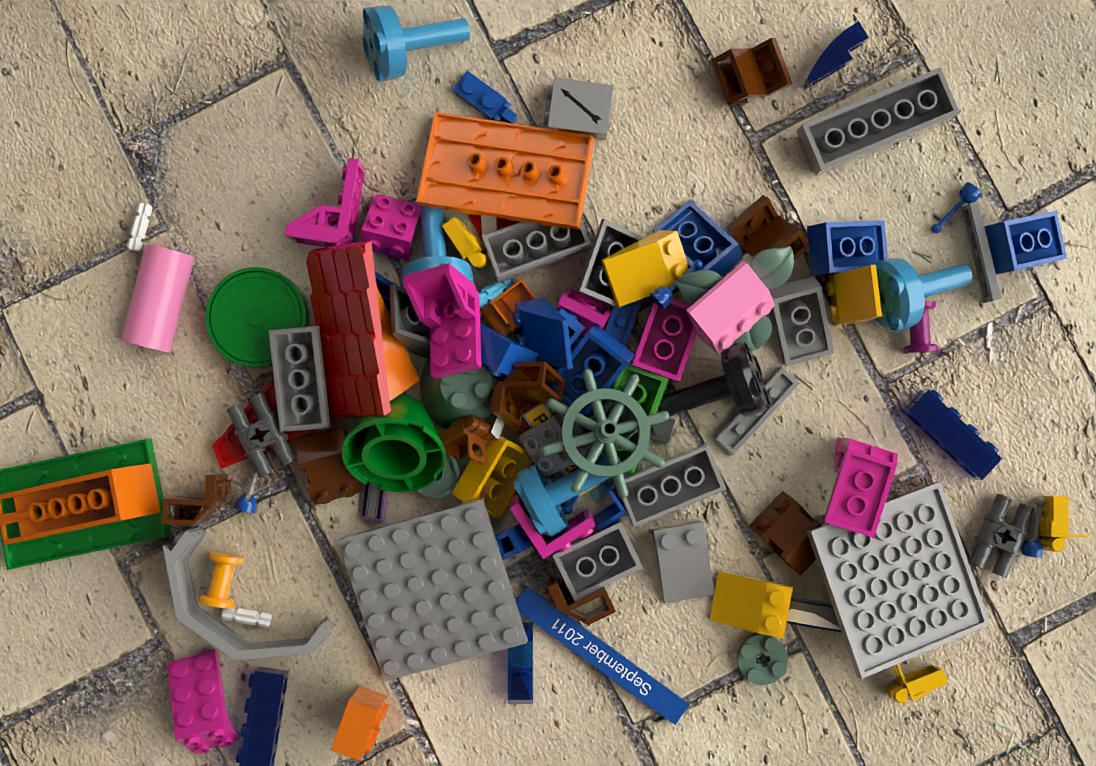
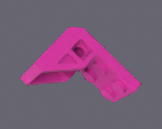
M349 158L348 165L343 166L342 180H345L344 190L340 189L338 195V204L341 205V208L324 205L314 208L286 225L285 236L294 243L319 247H331L354 242L366 170L359 159Z
M450 263L404 275L403 285L419 320L430 328L431 376L438 379L482 368L480 298L475 285Z
M838 437L834 461V472H837L838 475L823 522L874 538L898 464V454L850 438Z

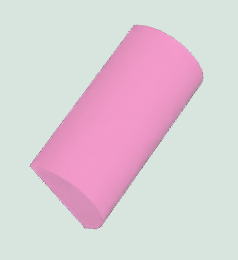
M145 244L120 341L171 352L195 257L178 251Z

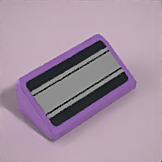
M367 482L366 485L364 484L360 518L384 522L388 492L380 490V486Z

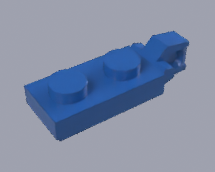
M468 70L453 88V92L490 120L499 121L503 119L507 123H514L516 121L517 114L509 109L511 103Z

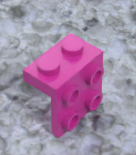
M380 194L375 195L361 230V242L371 241L373 253H380L409 261L412 253L413 235L421 216L420 205Z

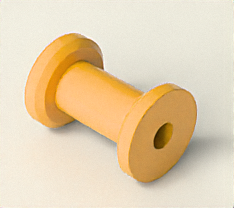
M209 551L208 558L214 561L209 591L200 595L198 602L218 608H234L235 601L228 597L234 567L235 565H241L244 557L227 552Z

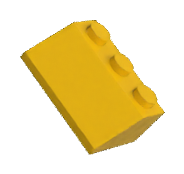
M500 435L499 439L494 438L490 440V445L486 446V464L482 465L470 460L451 493L464 503L483 498L488 515L499 521L502 520L509 508L511 498L517 494L513 481L516 480L518 472L528 466L531 467L533 462L526 449ZM480 449L474 453L478 457L481 456Z

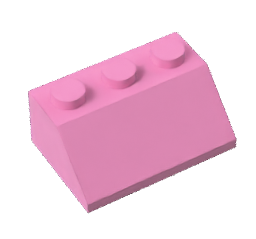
M743 261L686 311L699 339L719 355L722 351L729 348L744 332L749 331L752 325L761 317L767 315L775 304L770 291L751 267Z

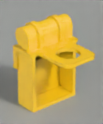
M453 217L442 225L462 255V260L467 263L471 262L477 268H486L490 264L489 257L483 254L486 252L479 239L471 234L463 220Z
M1040 496L1046 499V504L1042 507L1038 536H1045L1040 538L1044 550L1053 552L1063 550L1065 547V537L1090 538V535L1069 534V496Z
M896 664L892 668L897 683L889 685L886 693L892 700L898 703H905L908 699L914 701L927 696V692L949 683L944 670L933 664L904 676L900 665Z

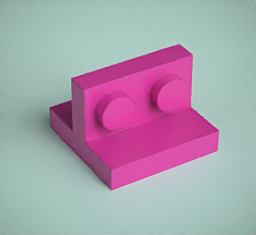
M567 288L556 309L558 312L561 309L570 311L578 318V322L585 327L580 334L583 337L595 324L603 329L612 309L584 298L580 293L570 288Z

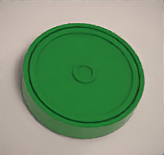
M249 267L235 271L219 282L208 300L205 321L207 332L213 345L224 357L243 366L266 368L272 366L268 331L309 326V310L302 292L289 278L268 268Z

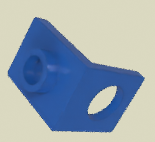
M608 481L604 482L615 502L593 516L598 531L616 523L621 516L627 513L623 503Z

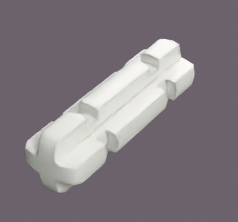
M138 203L136 212L138 214L134 216L129 234L131 238H128L126 245L129 250L141 251L143 244L141 239L145 237L149 222L147 217L152 212V206L145 203Z
M236 607L224 608L222 611V619L227 621L235 620V622L253 626L258 624V627L263 628L270 627L272 615L262 612L259 614L258 611L242 608L236 610Z

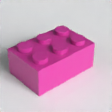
M672 299L670 304L665 309H662L653 301L634 354L635 356L631 362L632 366L666 377L675 383L680 382L697 334L686 311L690 305Z

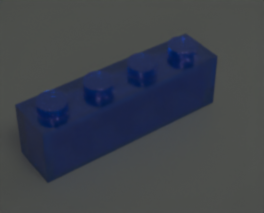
M929 389L921 390L902 412L974 480H983L1003 459L997 454L998 448L991 442H985L979 437L980 432L973 425H966L960 419L962 415L955 408H948L942 402L944 399L938 392L933 389L931 391Z
M260 666L254 673H251L248 687L252 688L251 696L246 699L244 713H248L247 721L242 724L240 738H244L242 748L238 749L236 763H239V766H274L289 671Z

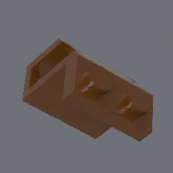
M770 38L751 49H729L711 59L728 106L749 103L747 99L749 97H766L793 84L776 38Z
M764 195L726 226L732 238L739 243L740 249L752 257L766 249L790 246L793 251L794 260H796L811 247L801 229L779 216L769 198Z
M545 361L516 362L513 365L514 370L505 380L498 382L494 386L493 396L490 398L491 412L511 428H521L524 404H546V400L549 398L562 403L565 379ZM557 384L556 393L547 385Z
M343 426L294 439L300 470L303 469L306 489L315 505L327 504L332 500L352 497L357 493L363 492L362 483L347 470L343 462L342 449L347 437Z
M228 474L206 475L204 498L184 496L163 498L161 524L194 526L205 523L213 512L227 499V495L231 492V480H228ZM169 504H175V516L169 517ZM182 505L205 506L196 517L181 516Z
M782 491L749 525V528L763 539L800 576L816 560L807 531L820 527L822 524L818 520L813 519L796 500Z
M557 578L547 582L548 589L545 590V594L551 607L556 605L558 611L580 620L586 625H590L616 612L605 587L574 601L573 598L566 599ZM601 596L604 597L606 604L585 614L575 609Z

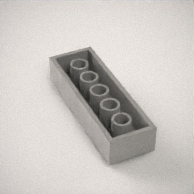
M940 67L806 122L798 128L797 134L814 174L817 176L946 123L960 114V111Z

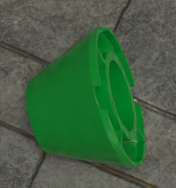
M400 394L390 401L391 411L385 416L365 415L347 435L342 449L343 462L347 470L357 480L365 485L367 482L378 485L382 491L398 493L416 491L429 486L436 481L437 476L444 470L446 464L444 445L425 406L411 396Z

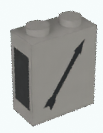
M554 78L553 85H548L547 100H551L550 110L545 109L544 124H547L548 129L592 135L593 138L606 140L614 85Z

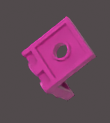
M519 494L511 498L510 501L511 511L543 559L557 550L559 553L565 551L572 545L571 541L578 537L580 539L587 537L593 532L592 528L595 527L594 517L587 508L568 520L569 527L554 537L540 534Z

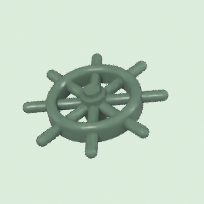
M585 369L582 375L587 393L575 400L570 408L553 398L546 400V406L564 416L561 427V441L542 446L541 453L547 456L565 450L570 461L580 469L571 485L572 492L578 493L581 490L588 475L613 477L618 495L621 498H626L628 496V489L623 473L636 466L641 459L657 468L664 467V459L651 453L647 448L650 440V425L667 421L669 413L662 411L646 416L640 404L631 397L639 383L638 375H631L622 391L605 388L597 389L592 371ZM603 400L616 402L607 419L601 403ZM590 403L596 422L579 413ZM624 408L634 417V420L617 424ZM575 422L592 432L573 437V423ZM638 429L637 444L619 434ZM594 442L585 459L576 447ZM614 444L632 454L620 463ZM603 447L605 448L610 466L595 464Z

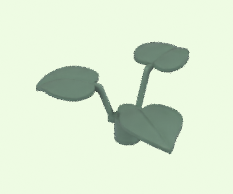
M788 246L766 249L757 253L752 258L751 269L768 289L780 287L789 279L794 266L792 248ZM702 270L677 278L676 284L685 301L692 306L723 278L714 271ZM766 315L761 317L752 325L749 331L744 332L734 342H746L751 351L759 349L771 335L772 324L770 319Z

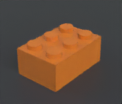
M359 686L348 700L331 751L361 761L364 754L369 755L374 743L377 741L381 730L379 726L385 718L389 704L385 703L387 696Z

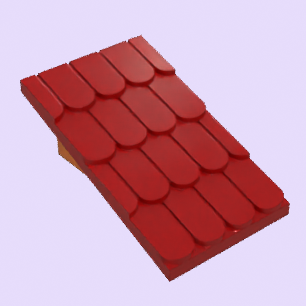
M371 241L314 249L308 252L306 263L312 289L310 300L315 325L320 327L329 415L385 416L391 411L390 401L420 381L404 345L392 335L391 317L376 286Z

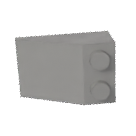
M814 276L768 289L775 304L770 313L786 366L834 353L822 288Z
M694 521L652 529L664 603L714 595L704 522Z

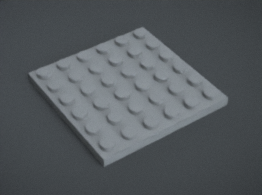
M941 482L932 483L886 501L874 538L832 524H825L807 531L857 678L863 679L990 625Z
M483 498L338 539V544L383 681L527 643L526 632Z

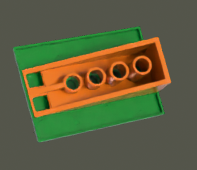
M152 438L0 469V538L6 569L10 570L171 536L169 525L161 524L163 493L158 476L155 453L153 452Z

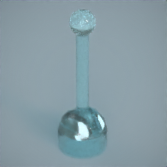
M641 463L637 464L635 472L643 470ZM627 471L623 473V476L625 477L633 473ZM614 479L608 482L610 486L615 484ZM602 482L599 486L589 491L595 503L600 502L606 497L607 489Z

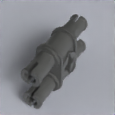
M264 393L250 398L259 418L254 424L249 422L241 404L227 409L236 429L234 435L238 437L245 452L244 456L247 459L250 458L259 478L273 472L264 454L267 447H273L282 467L296 461L287 443L288 434L280 432L278 414L272 412ZM258 430L269 431L264 436L265 441L260 439L253 440L254 438H256L257 435H259Z
M996 494L989 514L986 513L983 516L985 518L978 536H975L977 544L969 563L984 569L992 548L995 549L996 547L1000 554L992 573L1007 578L1014 559L1021 555L1019 552L1026 535H1029L1027 527L1035 508L1019 503L1012 523L1007 524L1004 517L1012 499ZM996 532H1002V534L1005 535V537H1007L1008 540H1003L1001 537H999V535L996 534Z

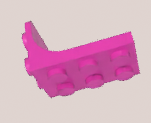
M214 649L167 663L175 740L195 754L207 753L210 748L216 746H231L234 744V741L239 740L240 733L233 727L225 705L218 651Z

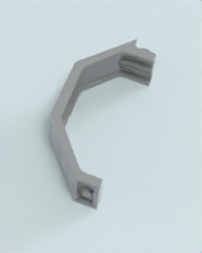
M200 527L188 529L185 532L181 531L173 543L163 545L176 619L234 661L314 653L336 626L334 622L327 619L319 626L312 638L248 642L200 608L197 603L189 559L207 532Z

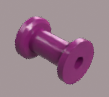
M925 301L921 320L909 328L910 345L903 348V354L939 352V346L931 344L929 310L935 309L936 301Z

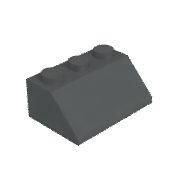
M602 219L577 291L584 298L601 305L620 308L615 303L601 260L642 240L644 237L606 219Z

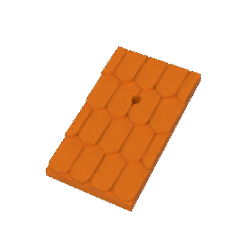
M434 112L416 202L428 208L460 211L465 214L500 217L513 221L539 223L543 226L580 230L595 139L592 135Z

